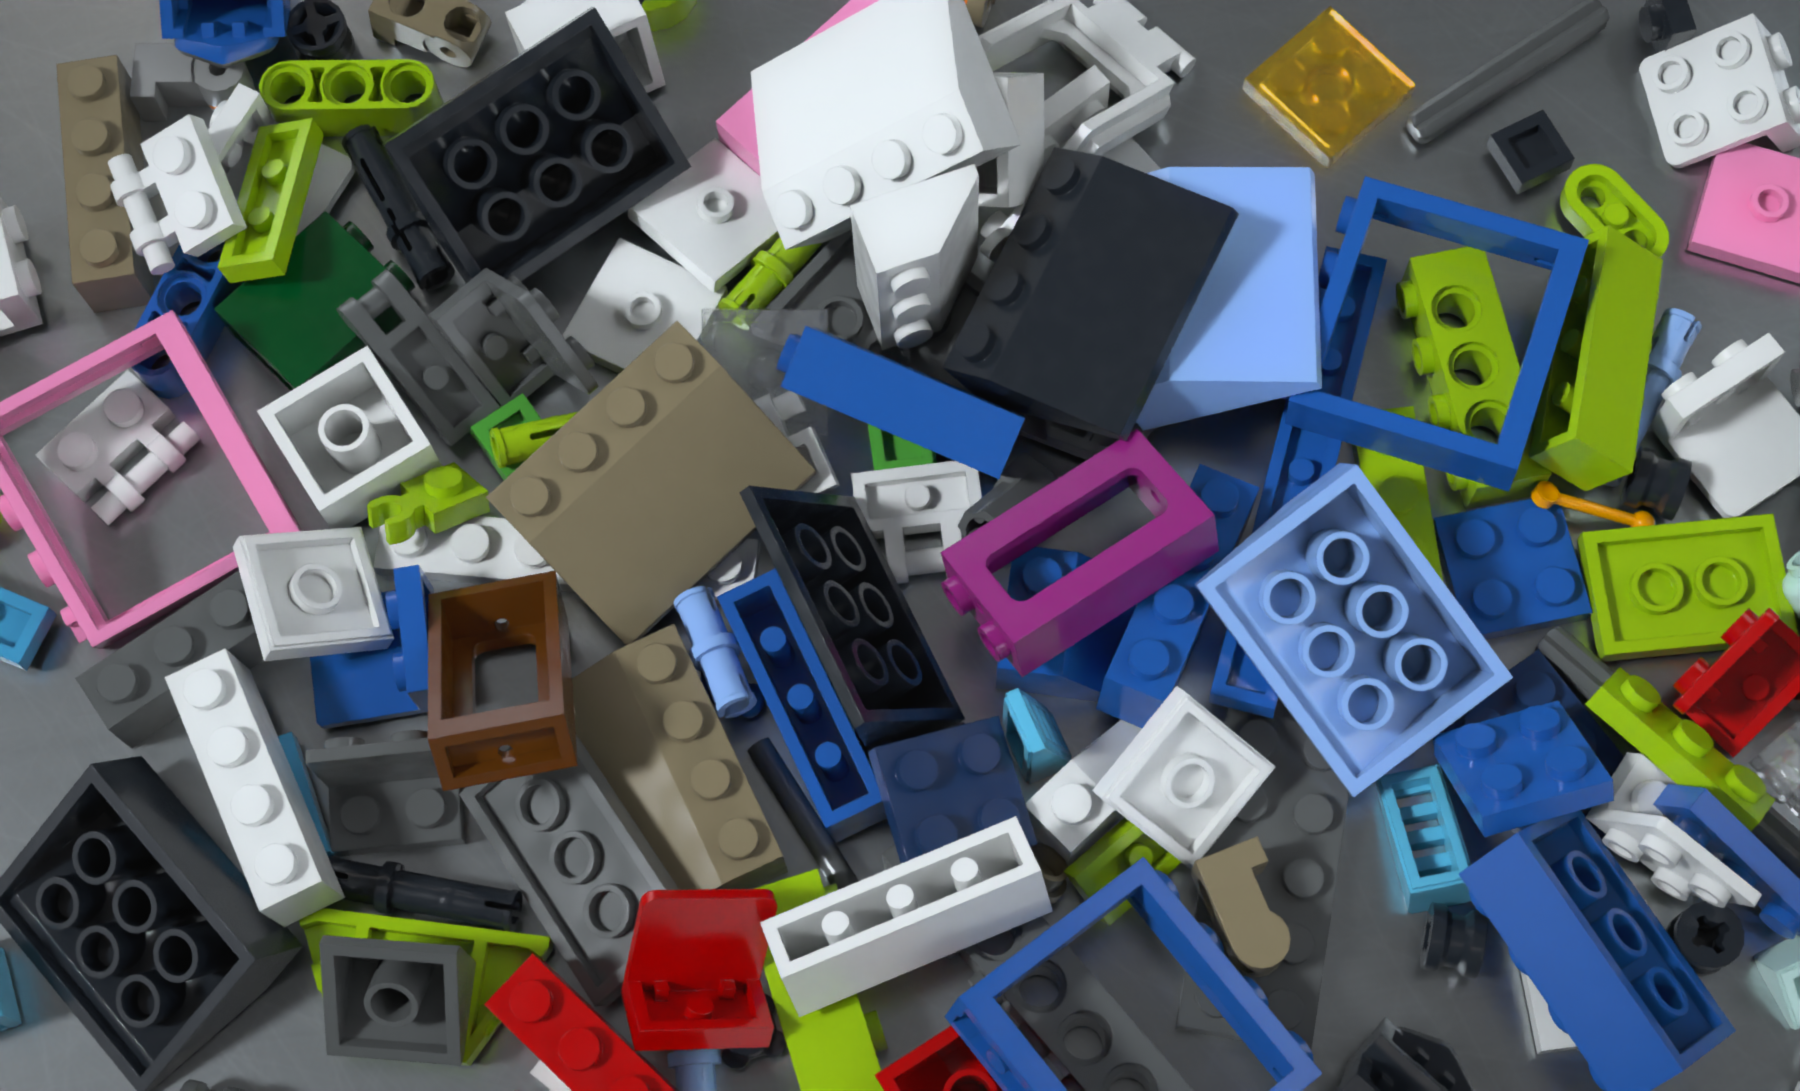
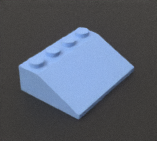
M1166 167L1148 172L1147 174L1233 207L1239 215L1136 423L1144 431L1321 389L1315 173L1310 167Z
M1339 463L1287 502L1195 584L1353 797L1513 678L1357 464Z

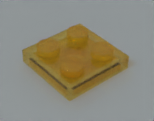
M1329 6L1244 78L1242 90L1319 163L1328 169L1412 96L1416 84Z

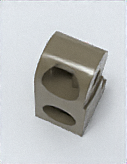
M373 0L368 9L374 38L396 46L397 42L400 41L421 51L432 52L441 60L458 67L471 66L492 24L490 17L481 8L468 0Z
M1258 836L1196 860L1190 872L1216 934L1223 944L1227 958L1240 973L1255 978L1267 976L1278 968L1289 951L1291 941L1288 926L1280 916L1269 910L1255 878L1256 875L1263 873L1268 863Z

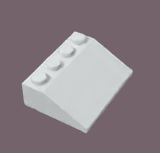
M879 0L751 71L762 193L785 250L827 242L851 230L850 205L971 164H975V167H978L1022 145L964 0Z

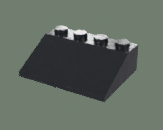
M595 7L587 9L382 144L435 237L465 283H468L485 268L505 279L514 275L520 281L524 280L692 167Z
M1054 147L942 368L974 395L1007 409L1127 441L1239 214L1233 207L1104 156Z
M750 485L739 492L773 561V565L781 577L804 628L821 659L829 680L835 688L854 727L855 734L860 743L868 751H871L874 747L940 731L965 720L855 497Z
M142 756L90 764L0 877V924L136 1091H152L259 997L303 947L287 926L283 927L259 912L246 878Z

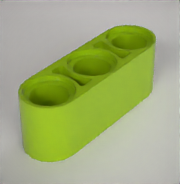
M410 59L288 60L277 62L269 67L262 75L259 83L260 94L275 122L285 123L313 118L324 133L323 137H344L350 130L365 124L370 125V127L375 126L380 136H395L444 104L430 69L420 61ZM363 94L355 102L343 103L351 95ZM411 94H423L421 98L414 102H403ZM293 95H302V97L294 103L284 104V102Z

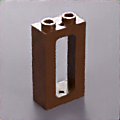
M556 571L428 594V743L443 791L578 766L569 623ZM498 619L507 620L504 623L497 622ZM524 644L535 645L538 702L476 713V657L487 651ZM504 745L512 747L509 751H501L499 748Z

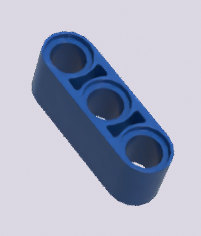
M225 241L199 257L183 253L179 243L172 257L175 267L163 274L134 330L173 310L182 320L206 362L225 327L214 308L245 282L229 283L217 268L220 260L211 263L207 262L213 253L223 250ZM192 302H201L196 311L189 315L180 316V312L186 305ZM165 349L131 367L144 385L157 397L172 399L188 392L172 361L160 369L152 370V366L158 358L168 355Z

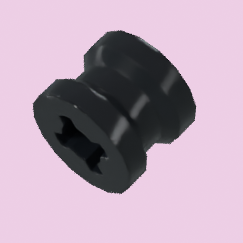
M304 0L290 11L286 34L299 60H350L355 49L354 38L338 5L331 0Z
M1640 446L1636 452L1633 473L1628 474L1626 477L1620 505L1631 509H1636L1643 505L1654 509L1657 517L1672 521L1683 500L1691 474L1692 461L1679 457L1671 461L1658 458L1654 449Z
M1706 901L1691 905L1671 920L1666 928V932L1695 973L1700 977L1714 974L1721 968L1729 965L1739 957L1744 946L1745 932L1737 915L1726 906L1720 908ZM1699 926H1700V927H1705V928L1709 929L1710 931L1707 932V931H1705V930H1703V929H1698V928H1699ZM1715 940V946L1712 948L1713 941Z
M1432 902L1427 912L1420 950L1421 969L1436 971L1442 966L1456 968L1462 977L1476 979L1481 969L1486 947L1488 918L1476 910H1472L1466 915L1451 913L1445 904Z

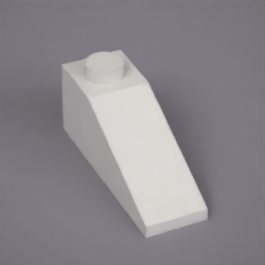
M1120 720L1071 759L1025 803L1035 836L1043 844L1052 847L1060 854L1068 866L1086 852L1122 817L1119 812L1103 801L1092 790L1142 728Z

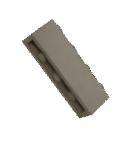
M117 55L56 64L72 284L94 313L147 305L154 293L153 274L149 270L145 257L139 256L135 252L130 239V233L134 229L125 207L118 206L110 187L114 178L108 166V161L111 158L121 154H130L137 171L139 172L144 169L143 150L140 145L142 143L140 114L130 98L132 79Z

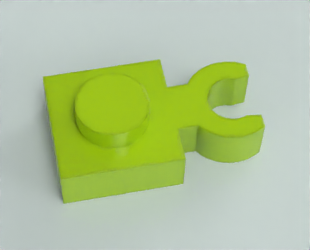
M455 462L432 468L425 474L400 483L401 496H381L367 504L369 526L374 529L385 524L386 541L390 545L407 541L415 534L416 529L425 525L434 534H437L490 512L489 500L486 498L489 495L488 490Z

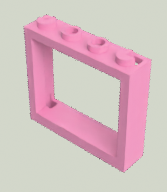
M173 310L0 402V488L4 493L0 496V511L13 531L17 532L24 528L36 549L28 554V559L33 569L47 588L56 584L68 605L60 610L66 626L71 628L79 644L88 639L92 648L104 649L207 592L237 572L239 568L234 551L108 620L3 437L5 434L165 349L268 528L269 532L266 534L302 531L185 325Z

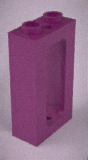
M1136 429L1130 433L1127 441L1118 440L943 550L941 556L948 579L941 582V586L949 602L961 616L970 612L981 625L977 628L978 634L993 658L998 662L1007 658L1018 673L1024 677L1218 552L1215 515L1143 434ZM1128 487L1156 517L1028 600L1016 601L1012 599L992 575Z

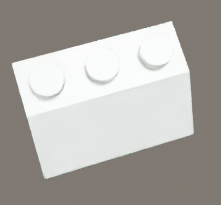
M975 164L850 205L857 287L882 350L896 345L903 349L918 346L929 340L934 332L942 329L978 257L979 174Z

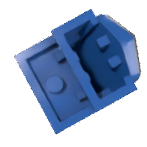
M159 0L162 39H174L175 47L181 54L221 68L231 67L268 54L274 50L279 37H286L291 11L290 0Z

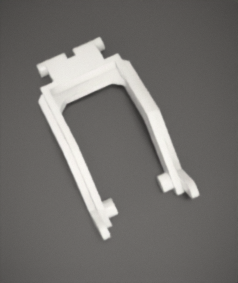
M1047 0L978 36L992 72L1051 40L1061 45L1087 69L1095 65L1110 81V88L1123 100L1083 122L1062 149L1100 156L1162 120L1171 106L1169 93L1175 84L1165 73L1172 70L1180 78H1183L1196 63V58L1158 26L1150 30L1144 28L1147 17L1127 0H1094L1093 4L1095 5L1087 8L1079 0ZM1025 204L1018 205L1009 217L1000 210L995 212L982 226L980 234L986 239L980 247V252L993 263H996Z

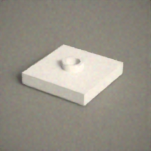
M716 138L687 159L692 167L628 209V218L712 293L718 291L749 266L750 261L759 251L770 249L780 237L762 193L761 177Z
M619 238L562 336L565 340L569 336L574 337L585 348L595 363L614 372L621 373L676 321L702 344L721 311L718 304L723 298H726L728 289L726 286H723L715 293H712L684 267Z
M362 527L243 535L237 538L233 550L264 661L388 649L394 640V636Z
M1176 686L1092 791L1192 870L1194 862L1204 857L1276 766L1194 698Z

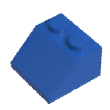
M1035 546L1011 562L1007 593L1016 601L1028 600L1092 558L1079 552ZM1136 605L1024 677L1018 673L1007 658L997 662L996 689L1011 691L1019 688L1025 693L1098 702L1105 675Z

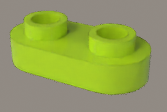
M1587 164L1575 169L1569 175L1560 194V207L1567 220L1584 237L1610 225L1657 257L1662 258L1669 244V231L1666 224L1616 171L1601 164ZM1592 197L1599 203L1600 207H1587L1581 198Z

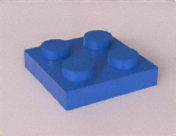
M1526 499L1434 517L1433 524L1439 559L1446 586L1485 640L1584 621L1593 613L1562 506L1553 504L1551 508L1543 509L1538 507L1532 499Z
M1558 700L1543 705L1531 706L1518 712L1482 722L1467 724L1457 729L1439 733L1433 738L1434 756L1484 837L1614 801L1613 779Z

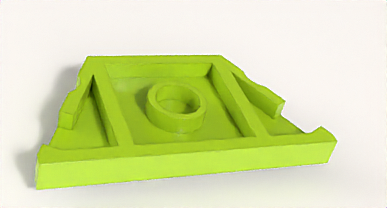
M328 908L320 909L298 920L300 927L305 931L313 964H311L317 989L322 993V996L319 943L323 935L460 946L476 961L465 1052L461 1064L465 1066L472 1065L502 1023L484 1004L532 953L545 962L552 953L554 942L548 936Z

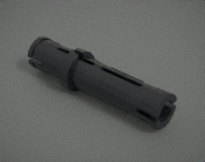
M365 124L350 130L342 139L341 144L355 165L361 180L388 227L386 236L392 248L401 251L420 289L426 288L429 291L445 285L454 276L455 269L442 251L433 231L382 145L383 141L377 128Z
M334 855L328 857L336 877L346 879H338L345 896L343 899L373 904L375 910L379 913L393 915L399 909L503 929L508 932H514L520 918L512 916L511 911L496 909V907L521 912L523 895L520 890H507L405 871L404 865L398 862L386 861L383 866L342 859Z

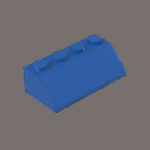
M1581 810L1530 825L1511 836L1459 873V876L1469 889L1472 903L1482 915L1490 919L1508 946L1511 960L1522 973L1529 976L1547 1002L1552 1020L1559 1029L1569 1034L1588 1062L1593 1080L1603 1091H1651L1683 1072L1736 1031Z

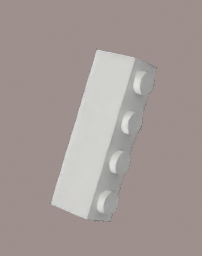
M224 648L165 677L259 912L286 927L345 898L251 671Z
M1015 816L760 922L784 986L798 1016L802 1017L1051 913L1053 910L1042 871Z

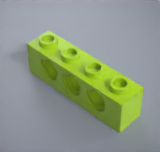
M1466 246L1410 257L1401 282L1396 284V300L1402 318H1411L1416 338L1412 340V356L1415 368L1420 376L1427 374L1432 391V396L1428 398L1431 424L1471 437H1475L1471 431L1472 427L1484 426L1491 429L1499 437L1520 371V365L1486 252ZM1442 313L1454 314L1464 322L1465 326L1461 328L1449 327L1440 320L1438 315ZM1458 369L1473 371L1479 376L1482 384H1465L1457 378L1454 371ZM1535 416L1509 492L1446 473L1450 488L1453 491L1460 490L1465 510L1531 497V491L1540 481H1548L1552 472L1529 458Z

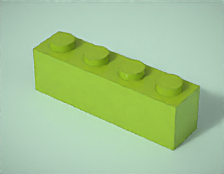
M1610 225L1584 237L1589 240L1538 403L1529 458L1585 492L1633 473L1663 264L1661 258Z
M818 868L754 888L768 889L774 893L778 905L776 915L838 890L836 883L823 887ZM768 945L763 968L801 1091H883L875 1078V1074L881 1071L876 1053L887 1050L888 1046L877 1011L874 1010L863 1014L858 995L854 994L799 1017L780 977Z

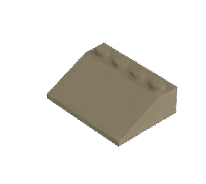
M676 321L486 498L625 645L641 639L675 607L673 603L679 594L696 587L757 530L739 492L749 485L799 491L817 472L728 372Z
M675 624L613 651L572 678L575 731L577 736L680 890L753 889L788 872L783 854Z

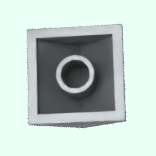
M322 936L319 947L327 1055L461 1066L465 1052L476 961L460 946Z

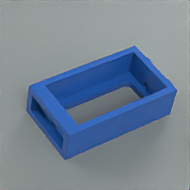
M805 326L802 336L791 333L776 366L777 370L786 373L780 387L997 479H1000L1025 420V416L816 327Z

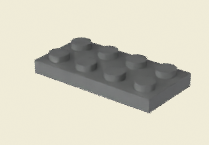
M576 734L578 766L469 786L459 795L595 1007L610 1005L621 995L641 897L651 890L680 889Z

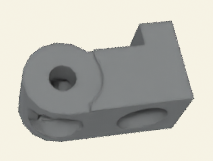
M135 43L130 98L144 122L167 121L169 107L209 106V108L215 110L219 103L229 99L238 83L255 90L253 79L245 62L221 68L181 54L175 47V43Z

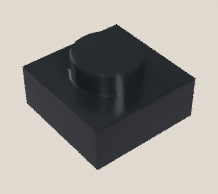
M1646 0L1644 7H1641L1639 11L1641 35L1645 42H1652L1655 54L1692 39L1697 30L1687 0Z
M1544 110L1491 134L1486 144L1517 194L1569 170L1575 159Z

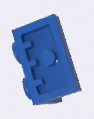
M420 565L394 568L395 590L381 592L394 640L388 649L310 657L316 722L321 728L328 729L428 712V594L434 593V588Z

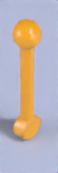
M1540 481L1531 491L1532 501L1543 509L1551 508L1553 504L1630 527L1655 525L1653 515L1647 511H1638L1632 514L1560 493L1558 488L1549 481Z

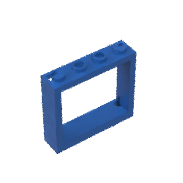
M1365 176L1358 198L1345 197L1335 232L1345 235L1339 253L1327 251L1318 277L1319 288L1326 289L1319 309L1321 371L1372 219L1551 270L1497 444L1318 390L1282 398L1289 400L1285 424L1509 492L1522 458L1589 240Z
M1144 857L960 995L944 1016L1003 1091H1068L997 1003L996 999L1108 913L1128 900L1275 1079L1277 1084L1269 1091H1303L1323 1074L1313 1062V1054L1307 1043L1295 1032L1287 1030L1268 1008V999L1261 987L1251 978L1242 976L1225 956L1223 944L1217 934L1206 924L1196 921L1180 901V894L1173 881L1162 871L1154 870Z

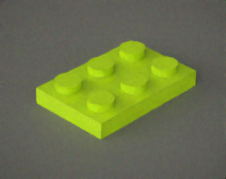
M1773 513L1582 532L1577 539L1585 588L1593 612L1590 616L1597 655L1603 662L1726 650L1729 645L1720 636L1749 608L1758 616L1767 608H1771L1780 616L1779 619L1799 636L1794 610L1784 596L1782 582L1786 572Z

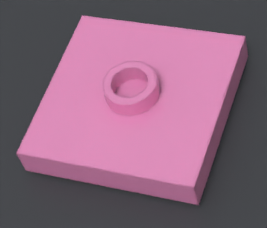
M1744 143L1714 155L1687 251L1800 284V158L1749 143Z

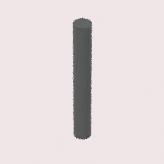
M770 738L761 739L747 750L748 754L830 885L836 883L839 890L858 882V878L826 830Z

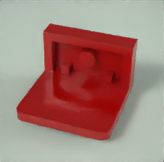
M1750 608L1747 609L1720 636L1729 647L1711 665L1701 656L1672 685L1681 693L1673 703V706L1682 715L1685 713L1702 727L1733 758L1800 692V637L1779 619L1780 616L1771 608H1767L1760 616L1756 615Z
M651 890L641 897L621 990L634 1051L762 1048L770 1046L774 1026L760 981L768 942L760 922L776 916L778 905L775 895L771 890Z

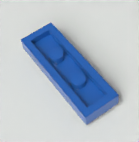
M1668 784L1653 805L1671 822L1762 894L1757 902V905L1762 909L1759 917L1770 929L1788 939H1794L1796 935L1800 936V879L1706 788Z

